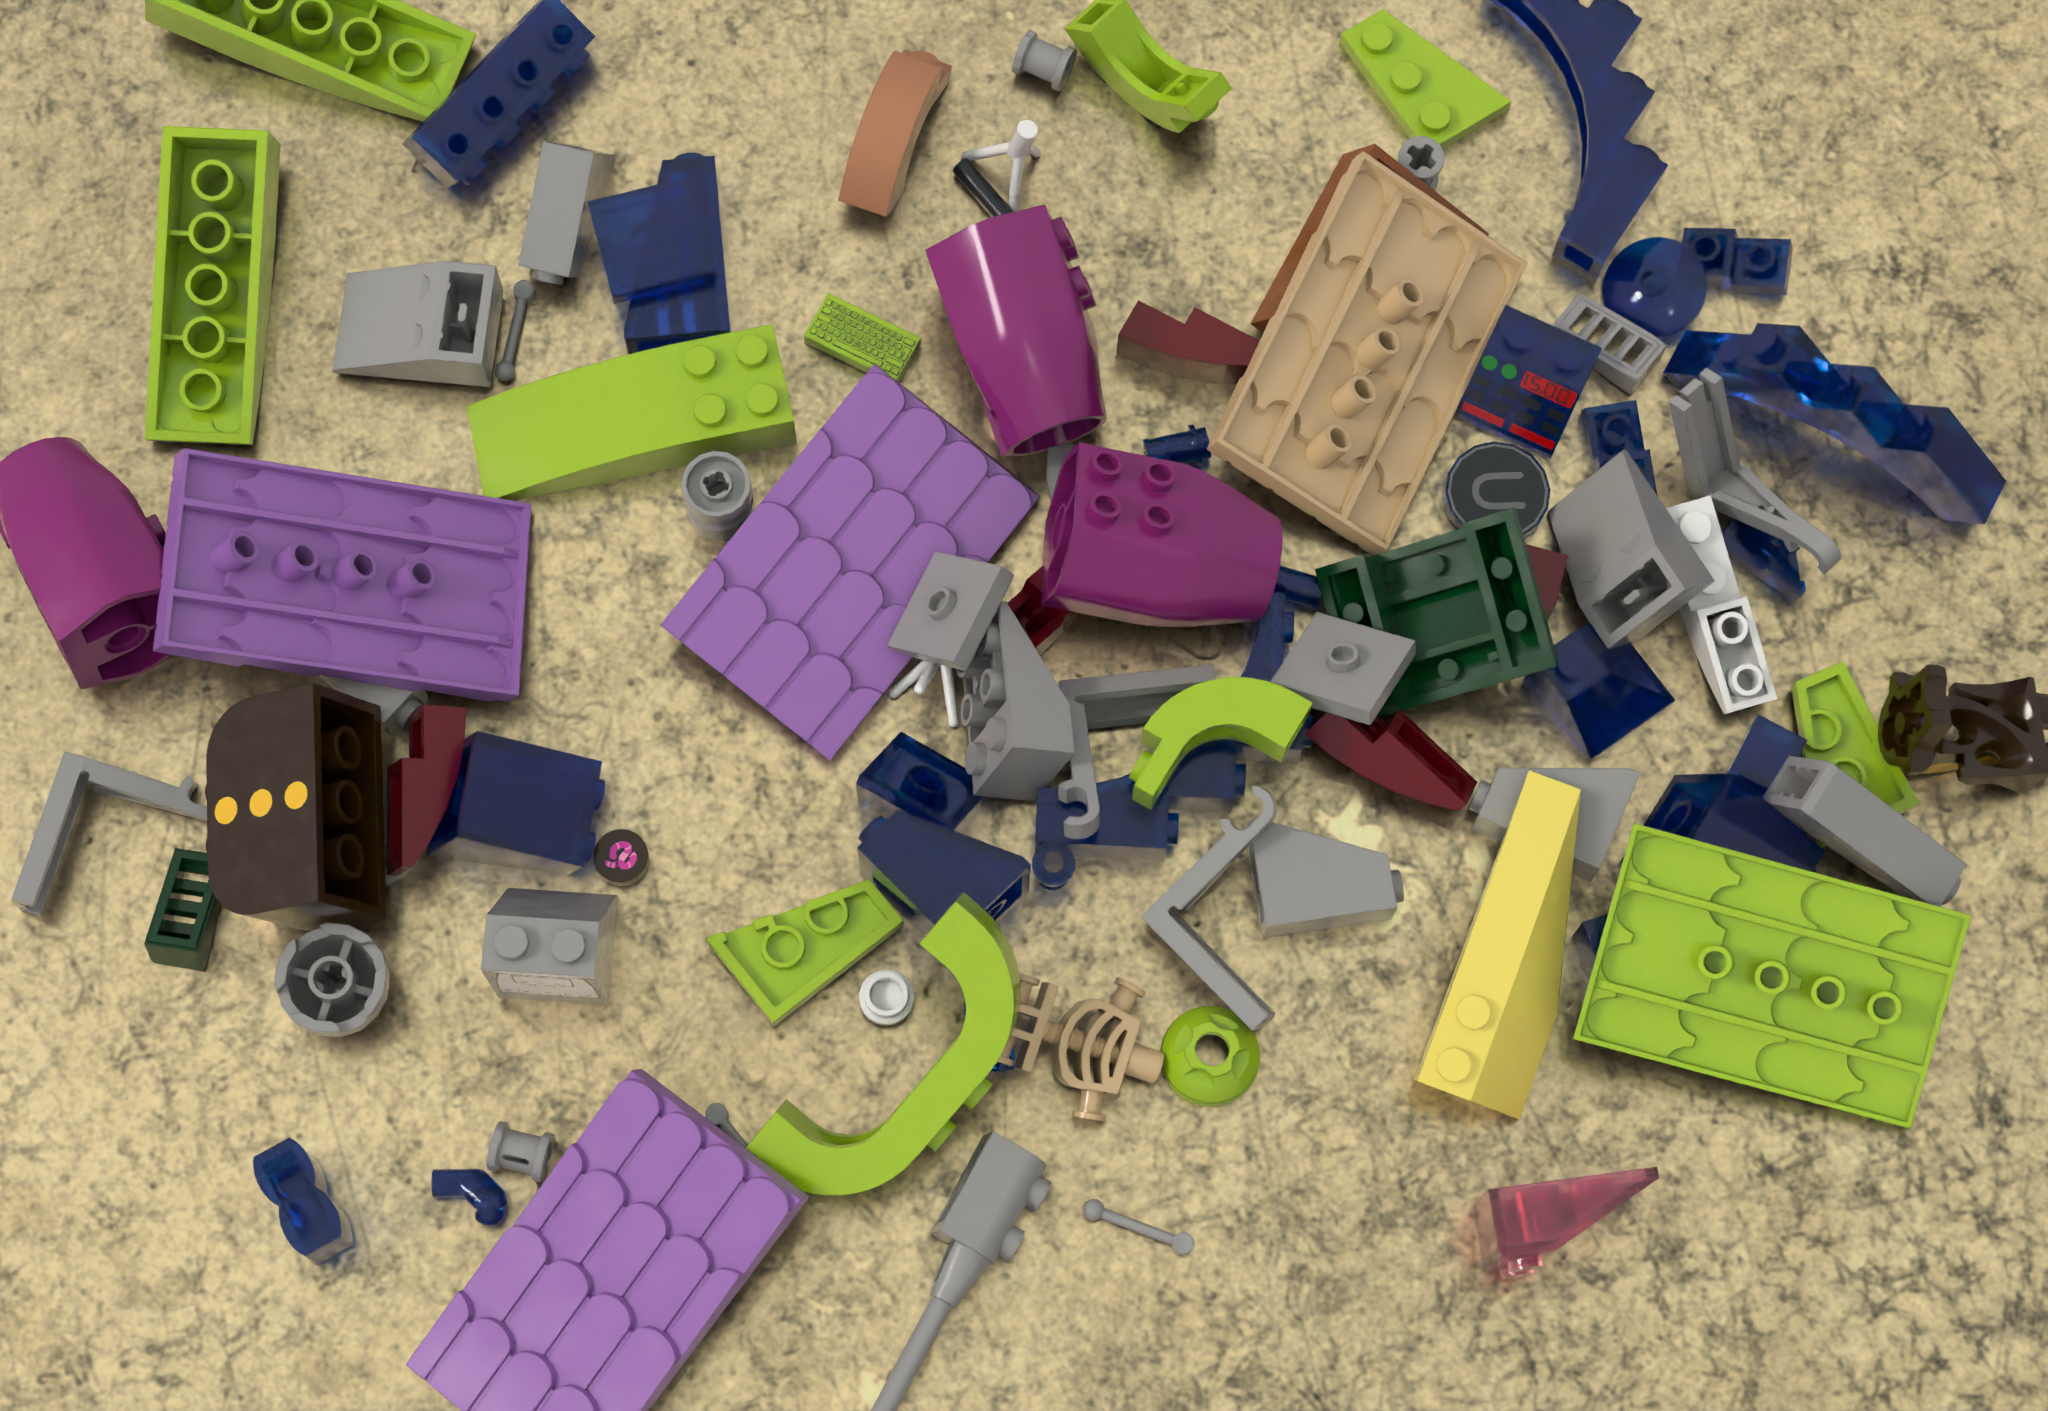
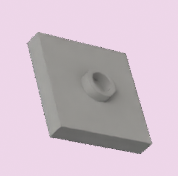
M935 551L887 646L901 655L966 671L1013 580L1014 574L1000 565Z
M1316 612L1270 682L1281 685L1313 703L1311 708L1371 725L1416 655V642L1412 639Z

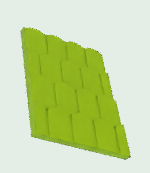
M1633 823L1573 1039L1911 1129L1971 915Z

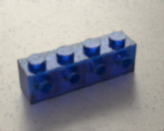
M539 0L402 145L447 188L458 183L460 180L468 185L488 165V162L482 156L494 144H497L502 149L522 129V126L516 120L529 107L536 113L556 93L557 90L551 83L563 71L570 77L590 57V54L584 48L596 36L560 0Z

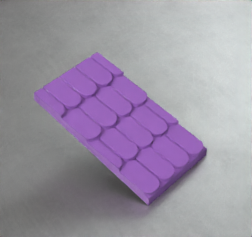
M875 363L715 559L708 565L661 623V626L763 708L767 709L803 740L811 744L813 748L828 760H831L912 658L897 653L888 647L887 644L934 552L988 563L1040 495Z
M186 448L174 455L173 481L171 482L167 518L168 529L165 536L161 589L159 590L156 617L157 628L155 629L153 644L154 652L237 667L245 664L312 677L325 675L414 692L422 689L489 702L494 700L509 702L519 696L531 503Z
M643 1069L631 1070L626 1079L615 1087L577 1142L569 1146L516 1222L503 1233L464 1289L456 1293L405 1365L423 1380L426 1379L428 1384L461 1411H648L808 1200L809 1196Z

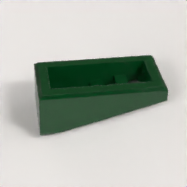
M175 848L144 945L151 961L154 963L204 970L221 903L215 897L209 880L207 883L183 879L184 872L208 875L207 853ZM179 894L203 897L202 902L178 899ZM174 915L196 919L195 924L173 921Z

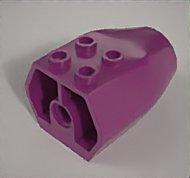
M1046 205L1007 213L972 224L925 250L959 348L982 394L981 399L1002 457L1008 455H1031L1046 451L1048 447L1070 443L1095 431L1106 422L1107 416L1101 388L1097 340L1093 323L1087 310L1095 307L1096 302L1086 276L1084 277L1080 266L1072 268L1070 261L1079 258V255L1062 216L1053 219Z
M68 437L41 439L17 449L0 462V534L8 549L11 548L15 562L35 604L80 690L136 678L163 663L171 655L153 651L166 536L156 514L145 517L130 490L111 471L100 464L81 442Z
M1079 442L1065 456L1045 521L1041 606L1154 627H1198L1257 622L1264 616L1270 604L1279 573L1283 540L1280 518L1222 480L1200 469L1183 463Z

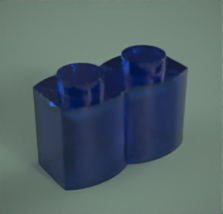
M289 1137L253 1157V1168L257 1183L265 1196L279 1207V1221L282 1231L295 1250L318 1265L352 1246V1230L347 1216L340 1206L327 1196L326 1179L320 1165L301 1145Z

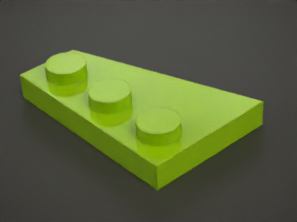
M1384 9L1341 33L1340 45L1408 138L1426 136L1435 140L1442 149H1445L1509 111L1512 101Z
M1843 661L1798 680L1793 684L1791 691L1803 758L1831 762L1899 814L1912 810L1919 804L1901 768L1889 765L1883 759L1878 742V725ZM1817 840L1818 851L1827 848L1826 845Z
M867 879L809 900L803 906L775 916L772 914L753 920V924L727 933L723 931L706 937V942L775 1027L904 926V921L872 881Z

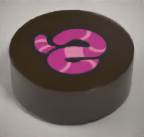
M617 829L606 833L597 842L593 853L597 872L604 881L614 886L625 887L635 884L643 878L649 867L650 857L645 842L638 834L630 830Z

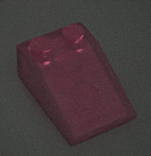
M1657 1167L1488 1189L1473 1205L1484 1272L1499 1270L1501 1279L1533 1275L1534 1269L1543 1267L1542 1262L1634 1199L1659 1178Z

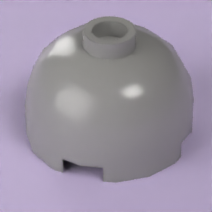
M333 923L319 925L321 928L307 932L298 940L294 938L287 944L277 962L274 985L279 995L281 1006L296 1025L315 1035L343 1037L360 1032L373 1022L387 1002L390 974L385 956L372 939L364 932L350 925Z

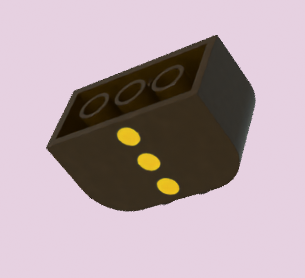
M316 683L249 697L231 706L215 725L209 739L206 755V851L208 855L209 882L217 900L226 909L236 914L308 932L321 928L319 925L325 923L356 926L386 920L381 706Z

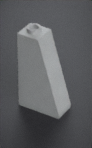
M1788 756L1760 801L1901 896L1941 907V905L1948 903L1955 896L1960 887L1961 879L1959 876L1966 867V863L1831 762Z

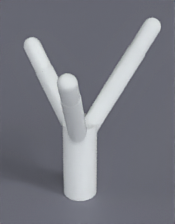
M1027 119L1019 122L1010 142L977 148L961 154L962 160L968 158L970 161L1008 154L1009 158L1013 160L1008 205L1014 212L1018 210L1024 159L1027 155L1035 158L1041 155V150L1032 145L1038 132L1037 125Z
M922 660L889 690V696L897 698L918 680L914 691L916 694H923L940 667L949 725L953 728L959 725L952 667Z

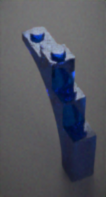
M1489 0L1513 17L1542 47L1560 75L1572 104L1581 148L1579 188L1573 210L1559 235L1552 255L1597 281L1658 189L1668 167V164L1661 161L1652 149L1644 145H1634L1628 141L1646 115L1655 91L1647 87L1642 78L1634 73L1622 72L1616 68L1634 42L1642 18L1635 15L1627 4L1619 0H1593L1589 8L1580 4L1579 0Z
M1757 323L1752 334L1686 330L1663 372L1673 385L1686 386L1694 378L1700 380L1699 374L1707 367L1723 378L1726 395L1745 399L1784 413L1823 431L1857 450L1907 486L1941 520L1985 525L2006 483V479L1949 408L1904 404L1875 367L1831 364L1800 326Z
M1273 593L1264 616L1258 621L1255 642L1241 677L1256 678L1270 682L1282 665L1284 643H1292L1294 635V611H1285V593ZM1312 715L1308 716L1281 763L1297 764L1302 747L1311 748L1312 739L1305 735V732L1313 724ZM1219 739L1203 743L1192 749L1180 761L1151 810L1132 800L1134 784L1136 782L1129 778L1130 774L1096 783L1100 807V826L1093 835L1083 839H1072L1064 836V821L1070 815L1073 817L1085 815L1087 813L1086 805L1080 801H1072L1068 804L1062 802L1058 797V788H1038L1034 855L1164 862L1167 845L1177 846L1179 813H1169V809L1231 813L1235 796H1244L1246 764H1237L1236 761L1280 762L1256 748L1236 740Z

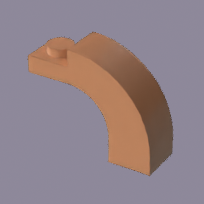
M904 50L902 53L894 51L880 73L861 118L846 165L838 201L884 217L889 215L902 196L908 167L920 130L932 105L948 85L952 65L938 61L936 56L925 51L911 52Z

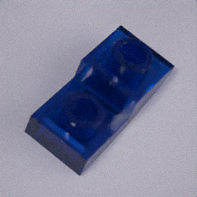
M1684 228L1677 275L1681 280L1715 288L1749 293L1787 295L1793 246L1791 239L1738 238L1736 229Z
M1637 401L1588 407L1581 410L1593 472L1598 471L1622 450H1627L1657 494L1650 449H1644Z

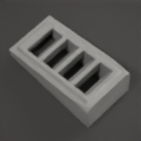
M1582 293L1576 296L1547 332V334L1629 395L1633 393L1658 363L1667 347L1664 342L1650 332ZM1583 313L1590 320L1576 334L1569 328ZM1601 326L1606 332L1598 342L1594 344L1587 339L1595 329ZM1616 337L1622 344L1612 355L1605 349ZM1632 349L1639 356L1630 365L1624 362L1623 359Z

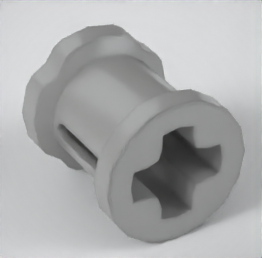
M1028 30L1017 49L1012 72L1018 75L1026 72L1051 83L1052 89L1060 92L1072 71L1077 49L1068 46L1064 50L1038 39L1036 32Z
M1416 136L1409 138L1402 144L1398 153V162L1435 191L1439 182L1438 174L1444 165L1445 155L1442 147L1435 140L1426 136Z
M499 1121L494 1129L486 1161L487 1170L496 1172L501 1167L530 1174L533 1181L542 1183L551 1163L555 1135L549 1132H545L542 1137L512 1130L507 1122Z

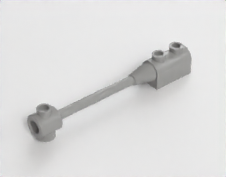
M994 1131L982 1136L930 1233L948 1243L947 1250L930 1292L931 1299L871 1411H897L951 1308H955L989 1265H994L998 1256L1008 1261L1012 1258L1025 1233L1024 1230L1015 1226L1025 1206L1036 1211L1050 1188L1051 1181L1041 1176L1047 1165L1034 1154Z

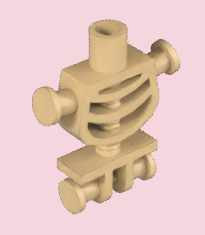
M1019 973L1021 993L1019 1013L1029 1016L1030 1020L1026 1031L1014 1028L1008 1044L997 1061L998 1063L1013 1066L1014 1060L1009 1059L1016 1038L1023 1042L1014 1068L1031 1072L1041 1040L1052 1044L1051 1057L1054 1075L1062 1084L1081 1089L1079 1110H1073L1072 1117L1105 1121L1106 1115L1100 1114L1103 1092L1117 1094L1120 1090L1124 1074L1152 1084L1155 1083L1162 1069L1164 1053L1135 1043L1141 1021L1129 1014L1137 997L1144 998L1146 994L1144 990L1117 977L1114 984L1118 987L1110 1003L1090 998L1077 1001L1058 1023L1048 1019L1059 986L1049 982H1042L1035 1005L1031 1007L1026 1004L1032 986H1038L1040 980ZM1098 1010L1087 1021L1081 1031L1078 1028L1074 1029L1076 1022L1087 1011ZM1113 1018V1022L1103 1032L1100 1038L1097 1035L1098 1032L1101 1030V1028L1108 1020ZM1067 1049H1069L1070 1051H1075V1076L1072 1074L1068 1067L1066 1056ZM1090 1057H1094V1082L1090 1072Z

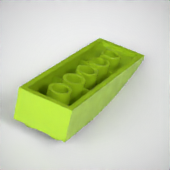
M145 0V21L296 83L382 111L434 125L439 123L476 38V33L399 0Z
M162 127L145 423L146 441L253 446L271 302L281 144L268 130Z
M773 324L619 356L531 382L467 405L483 496L513 501L687 466L700 454L711 451L728 452L733 456L797 443L793 414Z

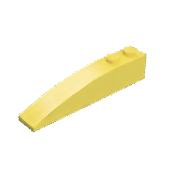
M1530 770L1527 772L1414 1079L1516 1119H1520L1558 1014L1581 789Z

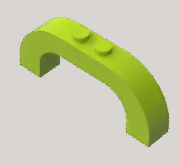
M962 892L920 942V945L944 964L958 980L966 1004L964 1026L960 1035L883 1123L869 1131L858 1134H840L820 1127L786 1099L745 1147L801 1191L818 1195L840 1196L867 1191L882 1185L906 1169L927 1145L936 1151L956 1128L957 1125L950 1118L959 1107L964 1104L972 1110L993 1085L985 1077L999 1060L1016 1026L1021 998L1020 978L1014 953L1001 928L966 893Z

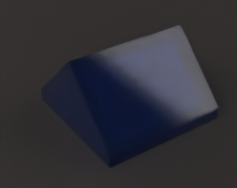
M900 732L859 775L856 782L857 798L860 805L950 856L954 853L987 798L984 796H974L972 775L966 772L965 767L903 732Z

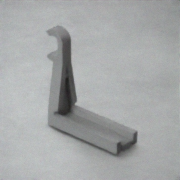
M1706 367L1699 374L1700 380L1694 378L1680 391V397L1675 395L1669 401L1689 495L1694 499L1711 495L1716 511L1783 540L1789 552L1795 551L1799 546L1803 547L1816 557L1819 563L1818 568L1825 575L1841 560V552L1838 546L1826 533L1795 514L1745 465L1741 466L1723 378Z
M1213 664L1059 681V687L1070 703L1075 754L1068 761L1071 779L1058 785L1059 800L1066 804L1072 801H1080L1087 807L1085 815L1081 817L1070 815L1064 821V836L1072 839H1083L1093 835L1100 826V807L1088 729L1147 723L1160 706L1171 697L1195 684L1216 679Z
M64 751L14 890L12 901L21 911L39 916L42 915L89 784L95 785L94 792L207 822V807L191 801V795L197 789L191 776H187L180 784V787H176Z
M1252 785V796L1258 797L1263 803L1261 815L1244 830L1238 829L1232 819H1219L1220 826L1225 835L1141 917L1232 1011L1254 1031L1261 1029L1276 1013L1178 914V910L1183 908L1188 910L1274 821L1277 814V803L1274 796L1267 789Z

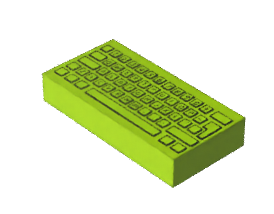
M828 293L804 334V343L866 373L876 363L900 382L921 345V338Z

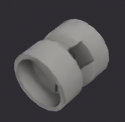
M711 451L700 454L688 464L683 472L681 488L690 524L700 535L710 540L725 541L731 539L755 509L752 484L747 467L739 458L728 452Z

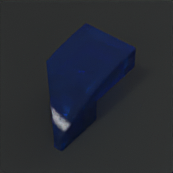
M1731 518L1721 531L1729 558L1758 579L1795 600L1802 597L1806 587L1805 581L1800 580L1796 552L1800 548L1798 547L1795 551L1789 552L1783 540Z

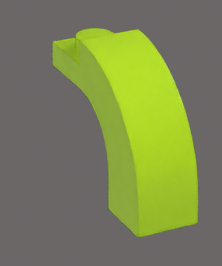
M1094 0L1064 28L1087 62L1108 86L1140 114L1170 131L1180 133L1191 122H1197L1209 117L1218 108V101L1232 89L1222 72L1193 68L1179 62L1168 54L1147 32L1127 0Z
M1248 677L1212 679L1184 689L1160 706L1143 727L1140 743L1152 749L1154 753L1152 754L1144 750L1130 773L1129 778L1136 782L1134 784L1132 800L1151 810L1184 756L1195 747L1213 740L1229 739L1246 743L1281 763L1306 722L1313 703L1281 685Z

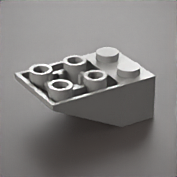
M438 261L347 273L332 369L333 373L490 387L504 292L496 266Z
M1622 450L1547 511L1562 554L1568 555L1566 569L1578 605L1607 649L1640 640L1715 582L1627 450Z
M1002 601L966 671L956 669L958 677L963 678L964 685L961 722L964 726H967L969 740L965 755L966 772L972 775L974 796L1035 801L1075 754L1070 703L1008 603Z

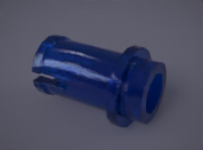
M1194 424L1188 425V431L1142 440L1143 448L1146 450L1144 454L1148 457L1183 464L1195 462L1196 466H1201L1202 460L1211 458V452L1207 450L1209 439L1206 428L1195 429Z
M1280 565L1272 596L1310 606V608L1316 610L1321 597V591L1317 576Z
M1050 842L1036 850L1032 858V870L1036 880L1038 879L1041 882L1039 885L1048 891H1057L1068 883V880L1075 871V858L1067 846ZM1055 863L1059 866L1063 865V868L1059 872L1052 873L1047 871L1045 866Z

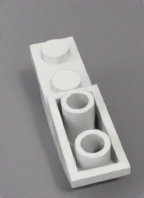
M1711 495L1667 507V511L1715 580V582L1682 606L1679 611L1701 668L1723 713H1731L1778 699L1748 597L1740 596Z

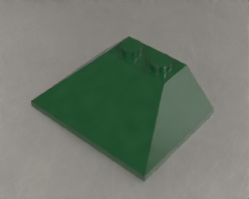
M1510 508L1462 523L1463 528L1380 554H1362L1315 569L1327 615L1412 639L1416 642V655L1377 714L1380 718L1392 715L1398 709L1406 711L1559 666L1516 508Z

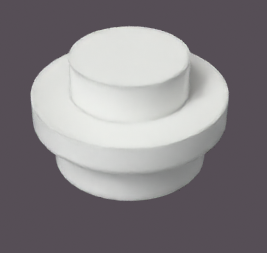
M893 970L877 971L868 976L860 988V1007L864 1015L876 1024H897L904 1020L913 1008L914 991L912 985L899 972Z

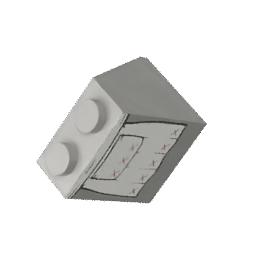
M508 888L486 916L481 971L496 995L503 998L608 1004L618 896Z

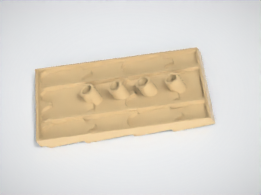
M1362 151L1352 160L1347 172L1341 177L1317 231L1312 234L1275 315L1269 320L1244 376L1239 379L1207 450L1225 462L1229 461L1230 465L1264 487L1271 488L1275 494L1308 515L1316 517L1317 521L1353 544L1357 543L1358 547L1367 553L1380 554L1386 552L1527 262Z

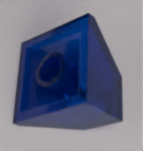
M1591 624L1575 630L1554 645L1559 662L1558 667L1524 677L1589 762L1675 702L1673 696L1631 643L1607 649Z

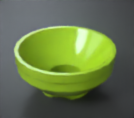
M1201 1006L1180 1015L1167 1029L1160 1051L1164 1053L1162 1073L1169 1087L1184 1100L1203 1107H1217L1229 1104L1240 1098L1251 1087L1260 1065V1048L1255 1033L1233 1011L1219 1006ZM1206 1035H1216L1222 1038L1229 1049L1227 1059L1217 1066H1209L1202 1063L1195 1052V1046L1200 1038Z

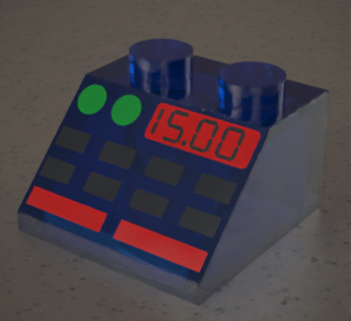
M1505 305L1455 416L1551 459L1602 347Z

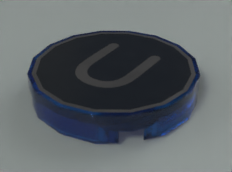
M1493 441L1475 445L1457 458L1445 480L1443 501L1448 518L1456 528L1457 526L1463 528L1462 523L1510 508H1516L1525 539L1532 531L1537 529L1544 518L1549 506L1551 489L1545 470L1532 454L1514 444Z

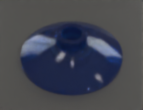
M1663 237L1646 238L1624 248L1612 260L1603 281L1605 307L1650 332L1658 339L1674 335L1689 326L1702 310L1708 291L1706 272L1695 252L1679 241ZM1658 275L1661 277V283L1657 288L1648 290L1643 287V282L1648 276Z

